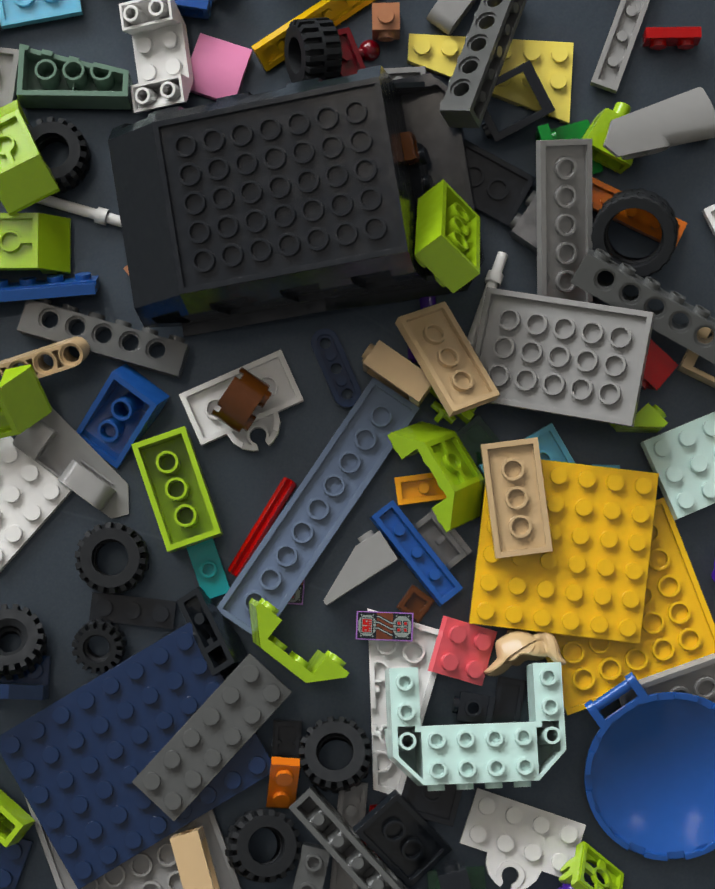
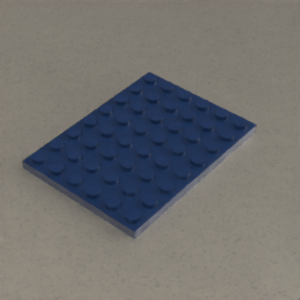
M191 622L0 735V754L78 889H81L270 775L271 757L257 733H255L175 821L167 816L132 783L137 775L225 681L221 674L212 676L193 636Z

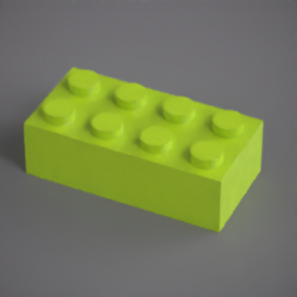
M443 179L418 198L414 256L421 267H427L434 274L439 285L442 287L446 286L452 293H455L480 274V216Z
M185 426L131 444L167 552L173 553L224 535L189 431Z

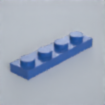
M394 500L390 501L369 518L439 607L463 589Z

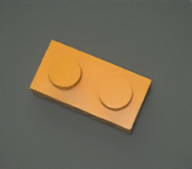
M432 473L394 477L398 506L441 501L447 498L439 488L437 480Z

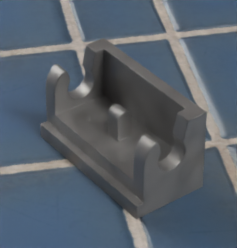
M433 510L414 525L448 570L472 552L455 529L446 533L443 526L439 524Z

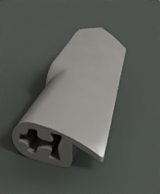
M697 87L611 120L603 147L616 158L622 157V160L656 154L672 146L715 138V109L704 89Z
M53 408L50 414L15 437L13 441L15 447L55 475L61 483L108 517L114 519L129 515V484Z

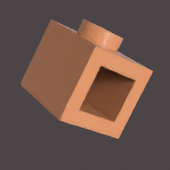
M400 2L372 3V40L389 42L400 39Z

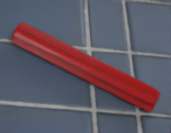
M287 477L281 480L229 566V573L238 577L296 487L294 481Z

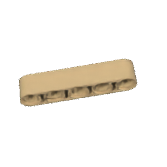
M72 337L0 361V375L3 376L5 369L18 367V363H22L24 365L31 364L39 379L76 367L87 358L90 347L84 338ZM69 346H74L78 349L80 354L78 358L70 354ZM45 354L52 357L53 366L47 365L44 362L43 356Z

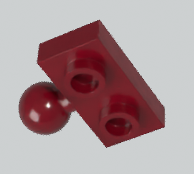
M349 27L337 30L342 47V68L339 77L357 74V70L366 68L363 60L372 62L379 57L380 46L376 41L365 40L357 48Z

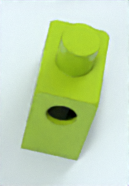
M617 102L613 110L609 108L602 110L594 118L582 139H592V160L619 174L632 166L633 159L622 160V157L616 158L603 147L608 133L610 121L630 113L631 107L624 102Z

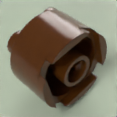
M243 367L239 370V373L243 375L241 379L235 376L217 403L222 407L220 411L217 412L213 409L211 413L212 416L238 433L242 429L248 431L256 419V416L252 414L257 405L263 408L272 392L268 391L269 384Z

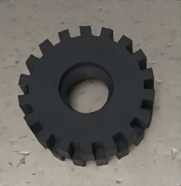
M2 604L0 610V640L5 635L17 634L21 638V645L13 652H4L0 649V679L4 675L7 680H13V675L16 674L21 679L25 677L23 672L28 670L31 674L36 670L34 667L35 663L41 665L43 662L41 655H46L47 648L45 643H47V637L38 616L35 613L31 614L29 608L24 606L23 610H21L19 604H13L12 609H9L7 604Z

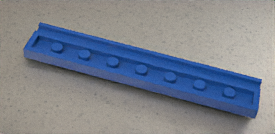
M80 272L74 274L75 277L64 278L62 274L47 276V280L36 281V277H23L19 279V282L8 283V279H0V302L96 294L100 287L99 275L91 276V272Z

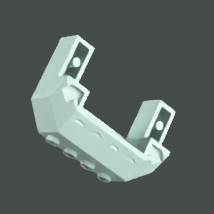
M561 662L531 663L526 665L529 722L421 726L418 667L386 669L387 729H384L388 758L417 786L427 785V791H445V785L456 784V790L474 789V783H485V789L503 788L502 782H514V788L531 787V781H539L566 751Z

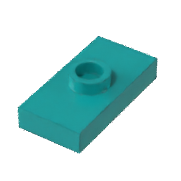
M212 538L187 547L198 584L207 596L213 599L226 594L230 585L214 539Z

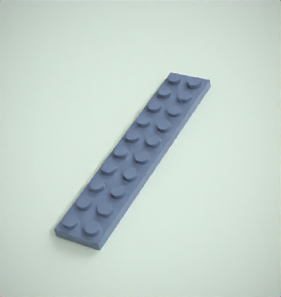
M372 378L217 606V609L223 616L252 635L248 603L251 598L258 602L263 598L279 610L276 614L278 617L281 615L392 451L393 446L387 435L409 426L420 409L418 406L376 378Z

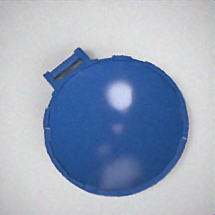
M630 672L624 676L626 678L624 681L596 700L592 701L591 699L584 704L600 727L592 740L585 761L584 785L590 809L600 827L612 840L624 849L641 854L645 858L668 861V859L685 858V860L702 856L715 849V703L698 695L683 692H661L648 695L633 672ZM631 689L637 694L636 698L605 718L601 713L603 708Z

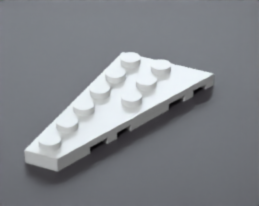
M413 622V642L368 640L373 790L390 794L396 789L402 795L407 775L387 755L384 729H387L385 670L388 668L418 667L422 726L437 675L435 672L428 671L439 629Z

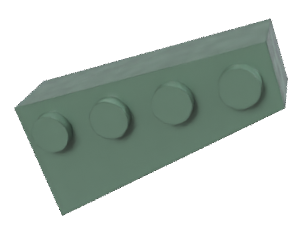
M19 44L16 96L22 108L132 110L130 85H133L129 70L97 62L92 64L81 61L77 57L69 56L68 58L56 55L53 51L45 49L40 51L32 49L28 45Z

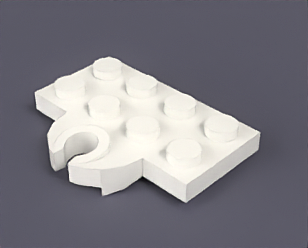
M282 350L242 366L269 384L268 391L272 392L264 407L261 408L257 405L252 414L256 416V419L248 431L242 429L238 433L211 415L213 409L219 412L222 408L217 403L236 376L241 379L243 376L239 373L241 367L179 394L201 446L228 435L233 444L242 450L259 451L258 445L252 442L250 438L252 431L255 429H263L266 432L265 442L268 446L275 441L279 435L281 425L279 412L304 402Z
M477 788L459 843L486 852L485 866L487 874L499 887L503 884V870L507 867H513L517 871L518 877L511 884L510 889H526L537 881L542 871L558 877L563 875L560 869L568 860L575 856L576 845L581 843L586 825Z

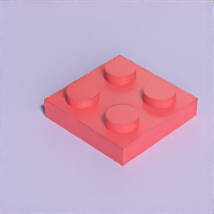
M443 616L428 671L482 686L485 678L484 671L489 664L497 631Z

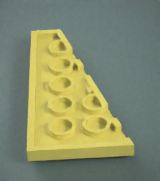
M409 33L407 63L415 67L426 66V71L451 78L466 37ZM512 39L499 76L530 60L555 108V111L546 116L559 120L560 123L565 125L570 123L574 43ZM523 72L495 86L492 93L493 97L518 107L522 106L535 112L542 109Z

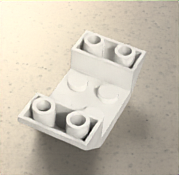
M132 0L120 3L119 11L122 31L132 35L138 84L130 85L134 113L137 114L187 103L194 78L186 24L175 0Z

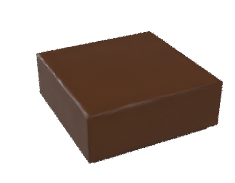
M410 131L400 133L405 162L409 165L419 163L420 157L416 136Z
M412 584L396 608L403 613H414L413 620L419 624L435 601Z

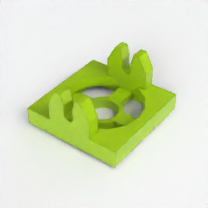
M585 841L576 845L575 856L568 860L560 869L563 875L559 877V881L562 884L571 883L574 889H623L624 873ZM587 862H591L592 864L596 865L597 867L593 868V867H592L589 863H587ZM585 872L591 877L594 888L585 881ZM596 872L603 877L604 884L599 881Z

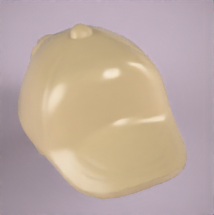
M510 629L495 642L497 658L484 673L488 676H498L507 671L512 665L519 666L524 661H537L549 657L554 662H561V665H565L567 662L561 656L559 645L552 633L536 632L531 634L524 630Z

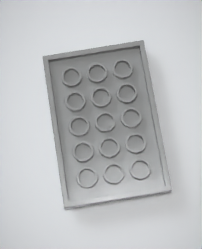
M487 287L474 351L500 393L497 400L489 403L634 427L655 313Z

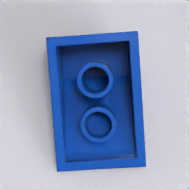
M124 364L111 372L76 432L104 460L118 469L133 450L131 444L140 441L158 417L170 396L129 365Z

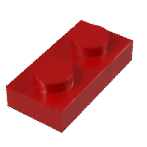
M646 27L642 35L643 46H650V49L653 50L665 49L667 46H677L678 49H691L700 42L702 29L701 27Z

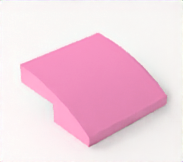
M200 33L191 57L194 80L190 92L215 101L217 98L239 94L245 72L252 57V49Z

